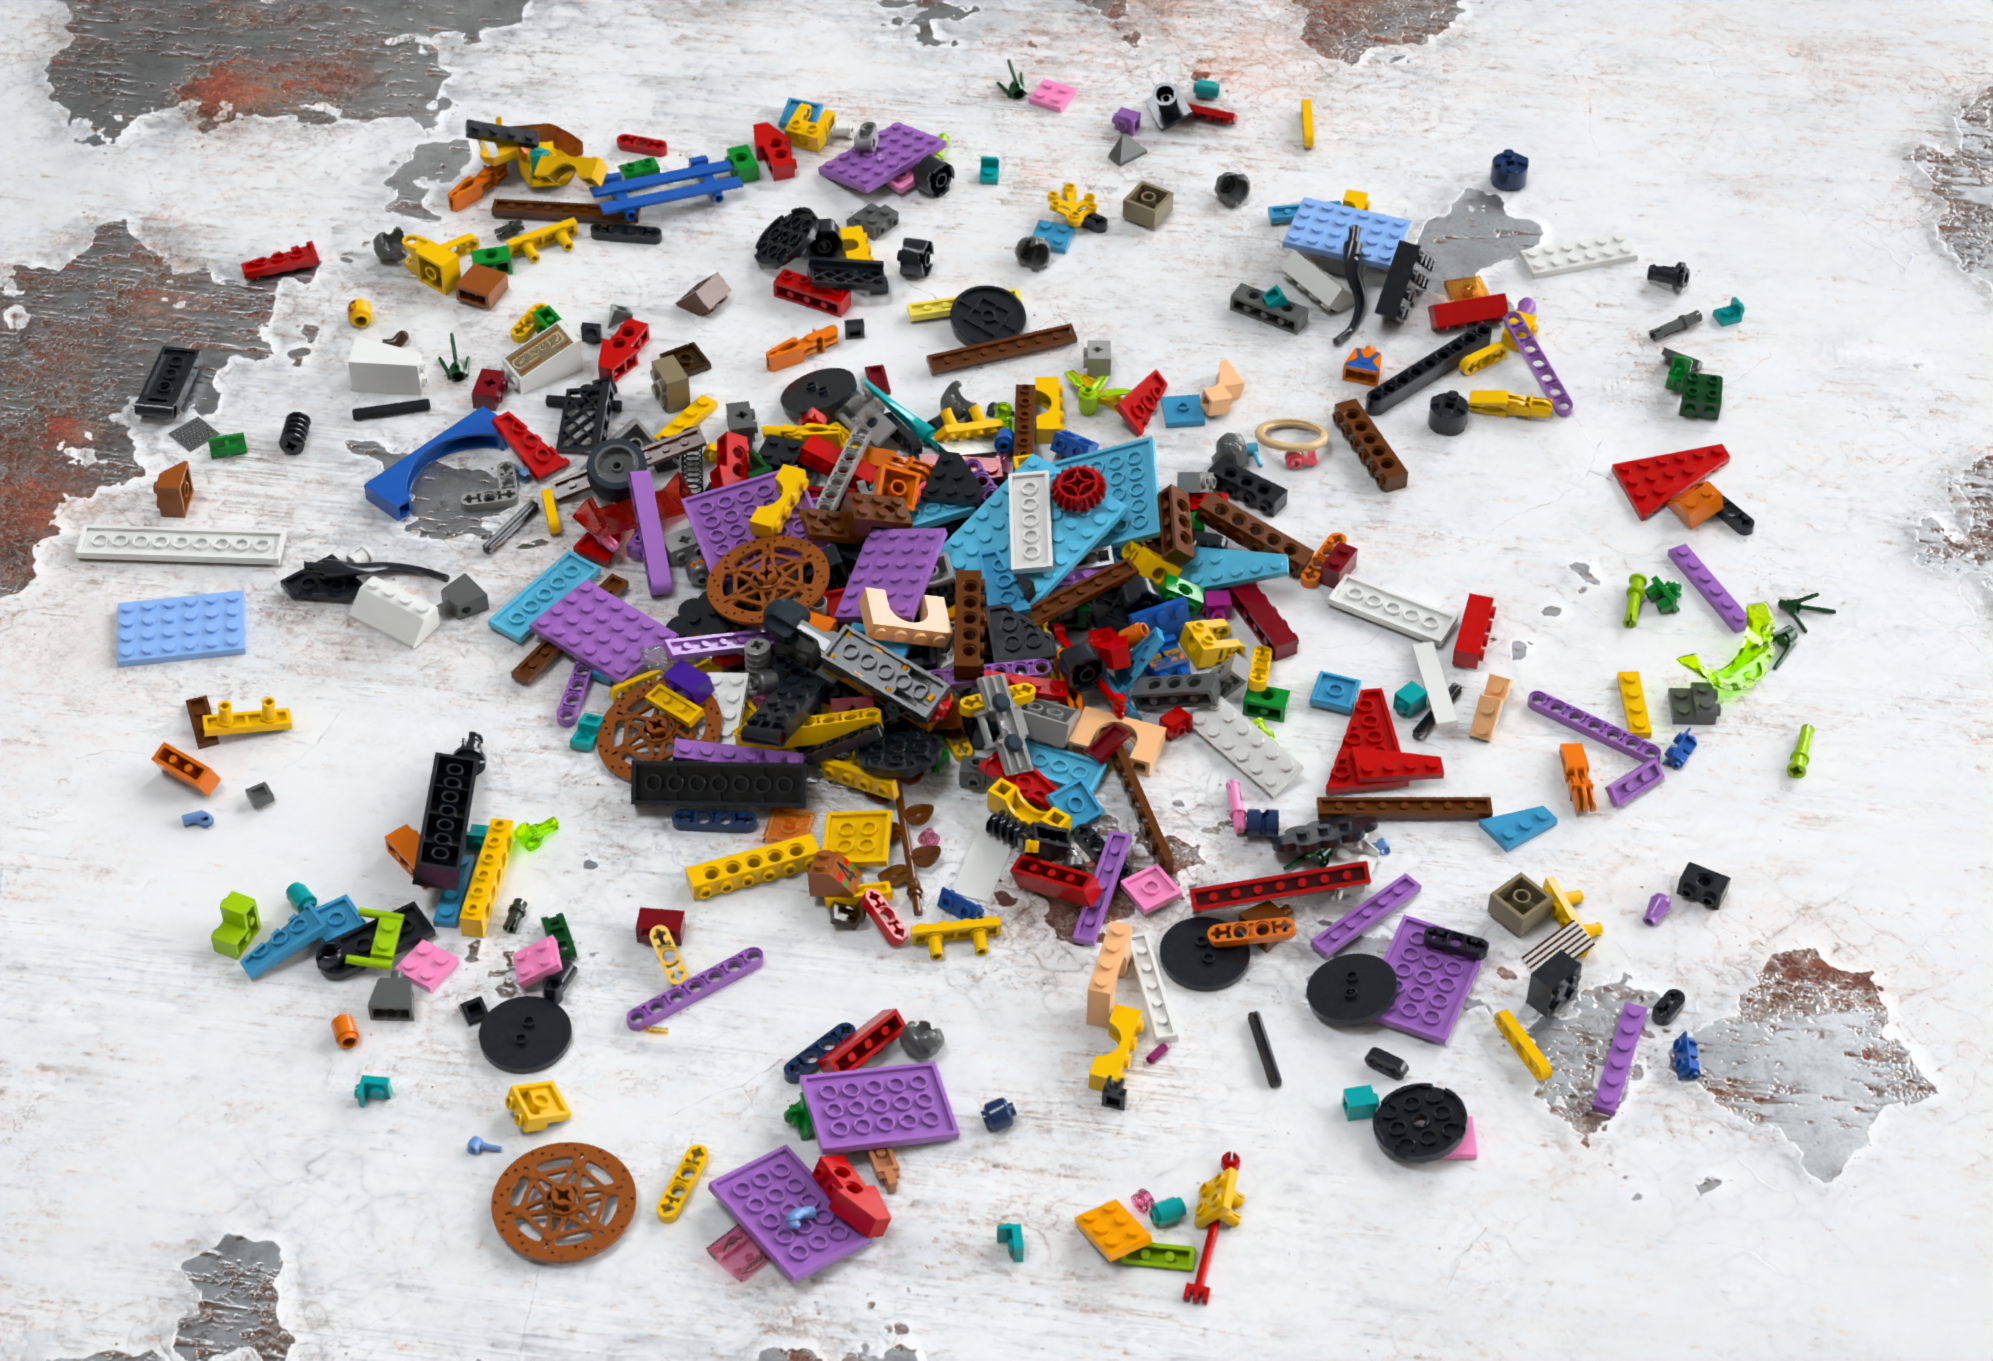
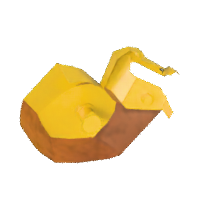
M501 116L496 118L495 124L502 125ZM542 123L510 126L538 131V148L548 149L549 155H568L570 157L583 155V142L556 125ZM478 140L481 149L479 151L481 160L492 166H497L518 159L520 173L530 187L568 185L575 173L567 175L558 185L543 184L538 178L532 177L530 151L534 149L495 143L499 155L492 158L485 142Z

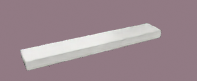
M1434 642L1413 644V652L1424 688L1428 692L1427 698L1437 730L1458 726V719Z
M1148 932L1132 934L1131 961L1155 1043L1158 1045L1161 1043L1177 1042L1179 1040L1178 1032Z

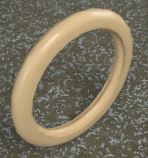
M1273 419L1261 423L1255 430V438L1259 443L1268 448L1285 452L1313 451L1326 445L1329 440V434L1324 427L1302 419ZM1279 427H1296L1310 430L1319 435V438L1306 443H1286L1273 440L1264 433Z

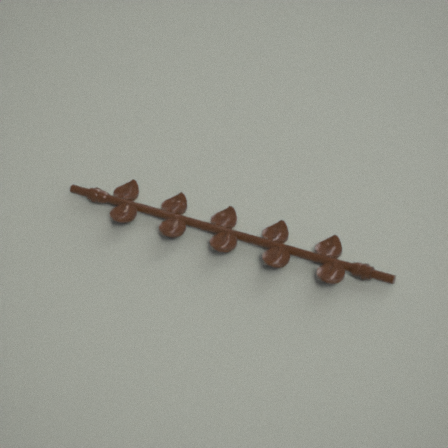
M874 702V708H879L883 706L877 702ZM901 724V725L917 726V725H915V724ZM926 771L915 774L912 778L892 777L896 779L899 796L895 799L899 823L892 822L890 845L895 844L901 837L906 865H893L877 875L881 882L889 881L891 888L902 886L908 878L907 896L912 901L914 916L917 917L923 914L920 900L923 890L916 876L915 865L921 868L932 866L939 858L941 848L939 846L925 845L917 847L912 851L908 823L913 826L926 824L934 812V807L931 804H916L905 809L901 782L906 785H915L922 780ZM865 791L864 793L869 800L876 804H886L891 800Z

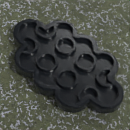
M733 583L723 585L724 596L733 593ZM707 590L698 599L691 598L682 602L678 608L679 616L671 619L666 625L667 628L679 634V638L690 637L694 630L703 636L731 633L732 630H742L749 626L729 621L719 615L709 602ZM760 594L749 598L752 600L761 601ZM741 602L734 605L747 611L755 612L760 609V607Z
M1342 815L1328 820L1313 821L1307 825L1294 826L1285 830V835L1272 839V849L1280 853L1290 851L1311 853L1321 848H1335L1343 843L1357 842L1362 840L1366 833L1373 832L1378 828L1377 818L1374 816L1354 818Z

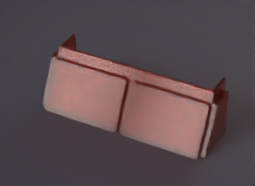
M679 471L662 490L654 492L660 521L685 514L681 499L693 496ZM590 496L572 516L591 534L601 538L637 528L632 499L599 508L594 498Z

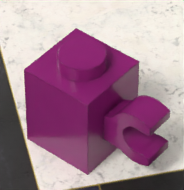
M1229 590L1204 592L1201 613L1205 612L1206 620L1231 619L1232 603Z

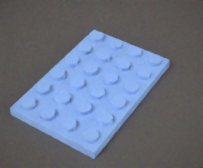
M1304 197L1283 239L1282 247L1343 260V245L1348 240L1349 226L1359 225L1361 227L1359 242L1362 243L1359 264L1389 271L1399 240L1405 241L1411 227V220Z
M243 590L118 603V667L246 654L245 596Z

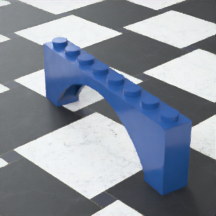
M485 406L472 412L365 483L366 500L395 520L400 521L413 512L412 500L409 494L414 480L432 462L446 455L469 449L490 448L504 451L509 447L491 424L492 419L498 415Z

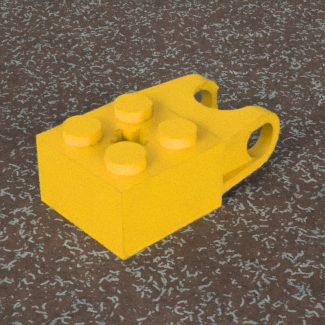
M411 234L405 236L402 239V245L410 253V256L405 259L406 268L417 275L420 282L446 296L454 291L455 284L461 279L458 255L419 235ZM410 240L416 241L415 243H412V244L407 243V242L410 241Z

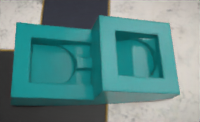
M584 713L578 721L577 731L570 739V748L590 752L597 741V734L604 716Z

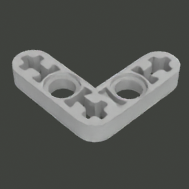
M509 461L499 463L497 466L499 489L463 494L460 497L461 509L465 512H476L516 506L519 503L514 464ZM512 483L510 486H504L503 484ZM489 498L494 499V500L491 501V502H486V501H485L486 499H489Z

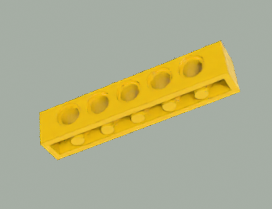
M491 818L459 917L462 936L484 938L515 841L513 820Z
M810 833L686 867V883L694 901L707 899L719 894L809 870L816 852L820 850L813 834Z

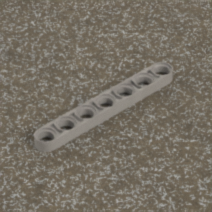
M857 425L853 428L815 505L816 509L836 511L870 442L871 430L868 426ZM858 433H865L866 435L860 436V435H857V434H858ZM858 445L860 447L852 448L851 446ZM846 458H854V460H851V461H848V460H845V459H846ZM842 470L848 471L847 473H839ZM834 483H840V484H842V485H840V486H834V485H832V484H834ZM827 496H835V498H833V499H828V498H826V497H827Z

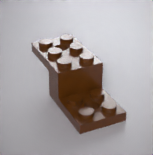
M846 492L840 511L801 508L799 512L806 538L811 541L864 545L866 538L869 537L872 526L911 529L913 525L905 499L898 496L891 497L878 494Z

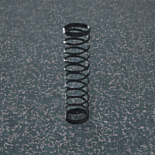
M694 427L685 428L684 430H682V432ZM702 448L691 451H698V455L685 454V457L684 454L681 455L682 494L684 497H689L685 492L691 495L704 492ZM696 456L700 458V459H698V460H687V459H686L687 457H696ZM688 462H698V463H700V464H699V465H690V466H689V465H687L686 463H688ZM689 467H690V468H696V467L700 468L698 471H695V470H693V471H688V470H686V469L689 468ZM688 473H699L700 475H699V476H687L686 474H688ZM689 478H699V479H700L698 482H696V481H692V482L687 481V479H689ZM689 485H697V486H699V487L691 488V487H688V486H689ZM685 488H701V491L698 493H690L687 492Z

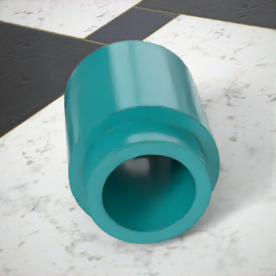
M1199 79L1198 82L1194 83L1193 93H1196V97L1213 99L1219 96L1220 84H1217L1216 81Z
M295 882L287 888V900L299 913L304 910L303 906L308 901H310L314 908L316 907L317 898L304 884Z
M1170 1197L1152 1204L1151 1210H1149V1217L1153 1224L1162 1227L1181 1220L1182 1216L1187 1213L1186 1206L1180 1197Z

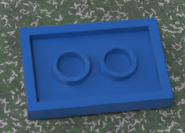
M1183 596L1128 614L1129 626L1143 622L1147 625L1150 632L1156 626L1162 630L1163 636L1174 633L1177 641H1179L1185 622H1191L1188 599Z

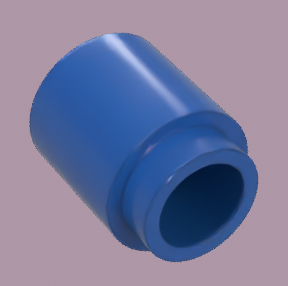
M1001 428L996 432L994 447L997 452L1008 454L1013 450L1014 433L1009 428Z

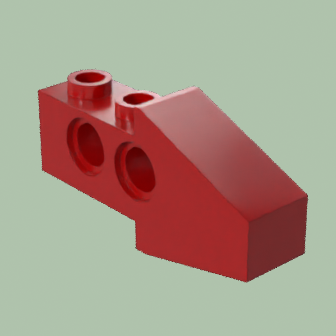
M768 122L754 124L756 160L765 161L774 181L794 178L797 162L795 159H792L791 139Z
M628 318L620 325L619 330L611 336L610 340L602 339L598 362L599 379L611 376L615 383L637 366L638 353L650 339L649 324Z
M726 431L717 439V467L710 472L712 490L747 480L749 470L748 437Z
M1112 627L1087 631L1088 638H1085V641L1094 647L1108 669L1117 670L1131 666L1128 635L1118 636Z
M843 1155L820 1157L812 1177L831 1200L828 1208L867 1238L883 1236L892 1217L875 1185L867 1186Z

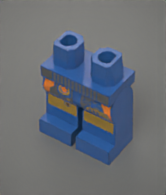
M1174 633L1164 636L1165 642L1163 646L1156 652L1144 669L1148 677L1191 674L1189 670L1190 661L1179 648Z

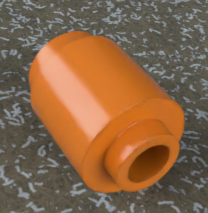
M1135 623L1119 631V636L1128 635L1131 649L1136 647L1150 631L1145 623Z
M338 1015L331 1022L336 1043L343 1049L353 1048L357 1045L359 1038L354 1019L351 1015Z

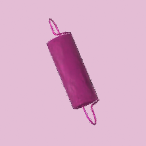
M1161 1043L1146 1057V1061L1150 1065L1153 1064L1168 1050V1046L1165 1043Z

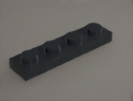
M466 120L465 138L529 149L538 148L539 146L538 131Z

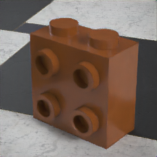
M476 263L455 284L457 300L488 310L494 306L509 288L507 273Z

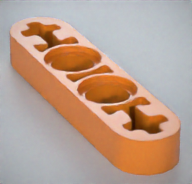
M1339 532L1330 534L1301 572L1300 584L1304 588L1313 589L1318 586L1321 568H1315L1314 565H1322L1328 557L1323 554L1331 553L1339 542L1346 544L1347 539L1344 534Z
M1281 917L1216 924L1209 928L1207 935L1212 946L1228 947L1290 940L1296 935V927L1291 918ZM1284 926H1288L1286 932H1283ZM1261 927L1269 929L1266 935L1257 934L1258 929ZM1240 929L1247 931L1244 937L1238 938L1235 936V932ZM1217 933H1221L1219 939L1215 938Z

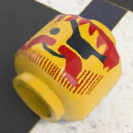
M355 299L349 303L347 307L349 322L356 327L369 325L373 319L371 304L364 299Z

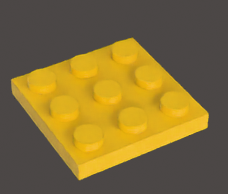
M892 810L827 812L822 850L841 853L857 868L888 867L893 819Z

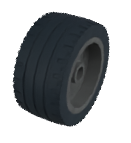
M623 438L607 439L600 442L592 449L587 460V478L591 489L601 499L613 503L632 500L628 482L629 472L647 470V461L641 448L632 441Z

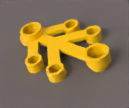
M1066 183L1062 188V197L1066 198L1068 202L1060 199L1059 193L1050 191L1047 198L1050 201L1049 210L1065 216L1069 226L1078 227L1084 221L1085 216L1096 213L1095 195L1086 193L1084 199L1076 203L1077 189L1074 184ZM1086 206V209H1084V210H1082V211H1080V212L1077 211V210H1079V209H1081V208H1083V207Z

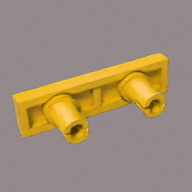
M573 217L506 240L510 257L525 253L529 261L535 263L540 258L536 251L537 248L558 241L564 251H570L574 244L569 237L577 235V221Z
M974 405L968 409L973 419V422L957 423L952 409L946 408L939 413L945 425L934 433L933 436L936 442L945 441L946 443L954 439L962 441L971 437L973 439H978L982 436L992 437L995 436L996 432L1004 424L1002 419H985L980 405Z
M266 697L262 700V710L232 713L231 703L221 701L218 704V714L202 716L205 737L292 729L289 708L275 709V700L271 697Z
M852 751L843 762L832 758L820 762L823 777L894 801L899 796L895 778L882 779L878 775L871 774L857 767L855 751Z
M1554 876L1546 877L1542 889L1554 897L1551 914L1557 920L1560 929L1574 919L1590 938L1602 936L1603 927L1600 922L1583 925L1571 906L1582 904L1583 893L1581 890L1563 892ZM1587 950L1585 953H1583V954L1580 955L1579 957H1585V956H1587L1589 950Z
M992 916L972 920L966 918L953 922L941 921L934 924L919 923L910 927L911 945L928 943L931 960L943 958L942 942L973 939L975 954L982 956L988 953L986 937L1001 936L1000 917Z

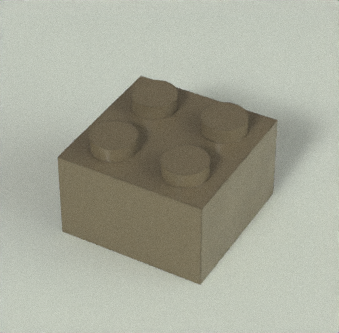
M1141 181L1123 199L1122 217L1155 229L1173 210L1174 193Z
M674 355L652 361L650 375L653 385H651L654 396H658L661 406L665 407L669 414L686 409L690 405L689 377Z
M1520 872L1490 894L1487 912L1517 936L1521 937L1551 915L1554 897Z

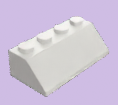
M1293 250L1281 266V269L1286 272L1284 276L1293 282L1296 280L1298 282L1297 286L1303 291L1308 290L1310 292L1308 295L1314 300H1321L1322 303L1320 305L1328 311L1333 309L1336 312H1340L1355 304L1353 294L1349 289L1313 260Z
M375 576L369 578L359 588L349 613L350 618L412 649H415L440 626L438 607Z

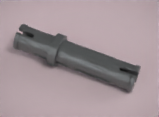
M1695 310L1690 314L1680 315L1676 320L1650 330L1649 336L1655 342L1679 330H1686L1690 325L1701 322L1702 314L1699 313V310Z

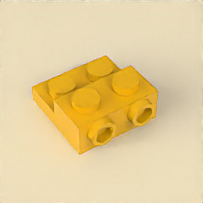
M553 1080L513 1085L510 1087L509 1093L505 1098L506 1108L514 1112V1122L517 1127H522L524 1133L546 1130L548 1123L569 1120L572 1114Z

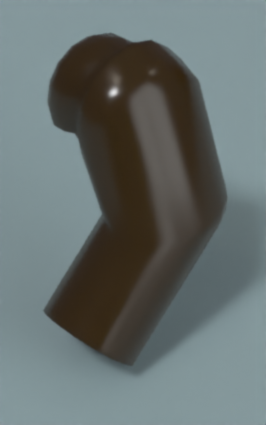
M401 330L392 339H383L382 343L401 348L409 339V335L406 331Z

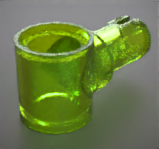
M999 402L995 406L994 419H1002L1004 424L1002 428L1012 430V407L1007 402Z
M550 817L542 823H535L533 825L524 822L517 826L513 835L528 851H533L540 846L545 835L559 829V824L555 817Z

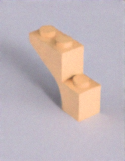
M1227 360L1220 362L1216 386L1203 389L1199 405L1208 416L1229 413L1232 399H1239L1244 389L1243 380Z
M1489 674L1485 692L1480 694L1469 736L1491 741L1503 705L1508 700L1513 679Z

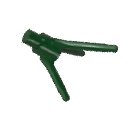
M1819 593L1793 600L1788 599L1787 601L1780 599L1778 602V607L1784 608L1785 611L1789 612L1804 633L1808 632V630L1797 616L1801 609L1836 613L1835 609L1801 605V602L1818 597Z

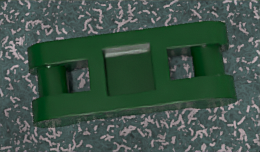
M563 912L556 914L555 917L548 918L546 916L540 918L546 937L553 934L557 940L558 949L562 947L567 948L566 950L559 951L561 961L570 958V960L576 959V949Z

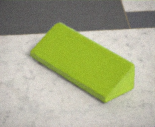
M1152 1242L1147 1246L1122 1256L1120 1264L1193 1271L1195 1247Z

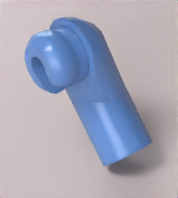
M203 810L181 815L184 826L196 823L203 827H209L214 822L213 816Z
M815 1206L793 1209L785 1218L787 1228L789 1230L797 1229L800 1227L799 1220L815 1218Z

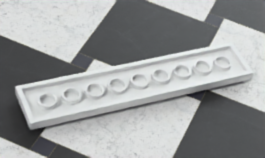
M84 524L75 555L76 558L279 565L287 536L286 531Z

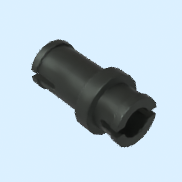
M517 219L516 221H509L505 226L494 229V233L498 234L496 237L498 240H501L512 234L517 235L519 231L525 228L524 225H520L523 224L521 219Z
M515 898L513 904L508 908L509 914L503 925L505 931L508 926L510 927L508 933H516L521 918H524L526 914L525 908L528 904L524 900L521 905L523 900L521 898Z

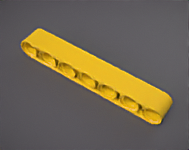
M865 708L810 716L787 740L784 747L743 742L741 740V730L744 725L734 729V737L738 746L776 750L820 744L874 722H879L883 731L884 726L879 708Z

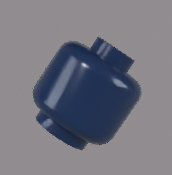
M1003 1097L985 1103L984 1110L981 1111L987 1129L991 1128L994 1132L1012 1126L1014 1124L1013 1116L1017 1115L1013 1103H1007V1100Z

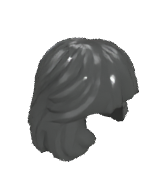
M1225 172L1217 178L1214 191L1228 205L1237 207L1248 197L1250 181L1243 173Z
M396 226L390 234L381 232L373 239L374 251L380 259L386 261L403 260L407 257L408 251L402 245V239L405 236L401 227Z
M1030 236L1022 238L1017 243L1014 253L1020 264L1040 271V269L1046 268L1049 263L1051 247L1045 238Z
M957 380L952 382L943 393L940 400V410L942 412L946 408H951L955 419L959 420L966 416L968 407L977 405V403L970 402L961 395L958 388L962 386V383Z
M1226 433L1217 440L1216 453L1211 457L1214 464L1221 457L1240 467H1244L1249 462L1246 443L1240 433Z
M922 1020L919 1021L918 1025L915 1021H909L899 1034L901 1046L918 1059L933 1057L939 1052L945 1042L940 1028L932 1030L931 1023Z

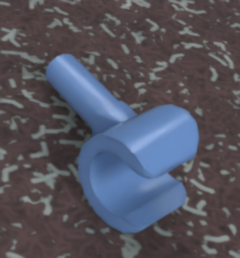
M513 463L515 470L519 472L517 478L520 482L526 483L531 479V476L528 475L530 471L527 467L522 469Z
M1380 838L1376 843H1371L1379 850L1381 855L1390 854V844L1386 838Z
M478 1136L472 1137L467 1144V1152L472 1155L478 1154L480 1149L501 1152L502 1146L484 1143Z

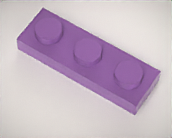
M1652 758L1606 786L1605 790L1613 807H1618L1665 776L1657 759Z

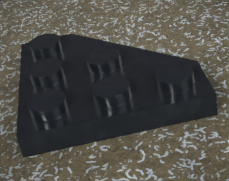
M941 451L921 498L923 502L978 507L985 492L960 453Z
M331 554L317 562L325 563V559H338ZM304 569L280 580L281 587L292 598L346 602L354 600L359 588L363 585L357 577L337 580L324 579V575L303 574Z
M1006 603L985 606L994 663L1057 658L1054 635L1048 631L1045 632L1036 623L1024 615H1020Z

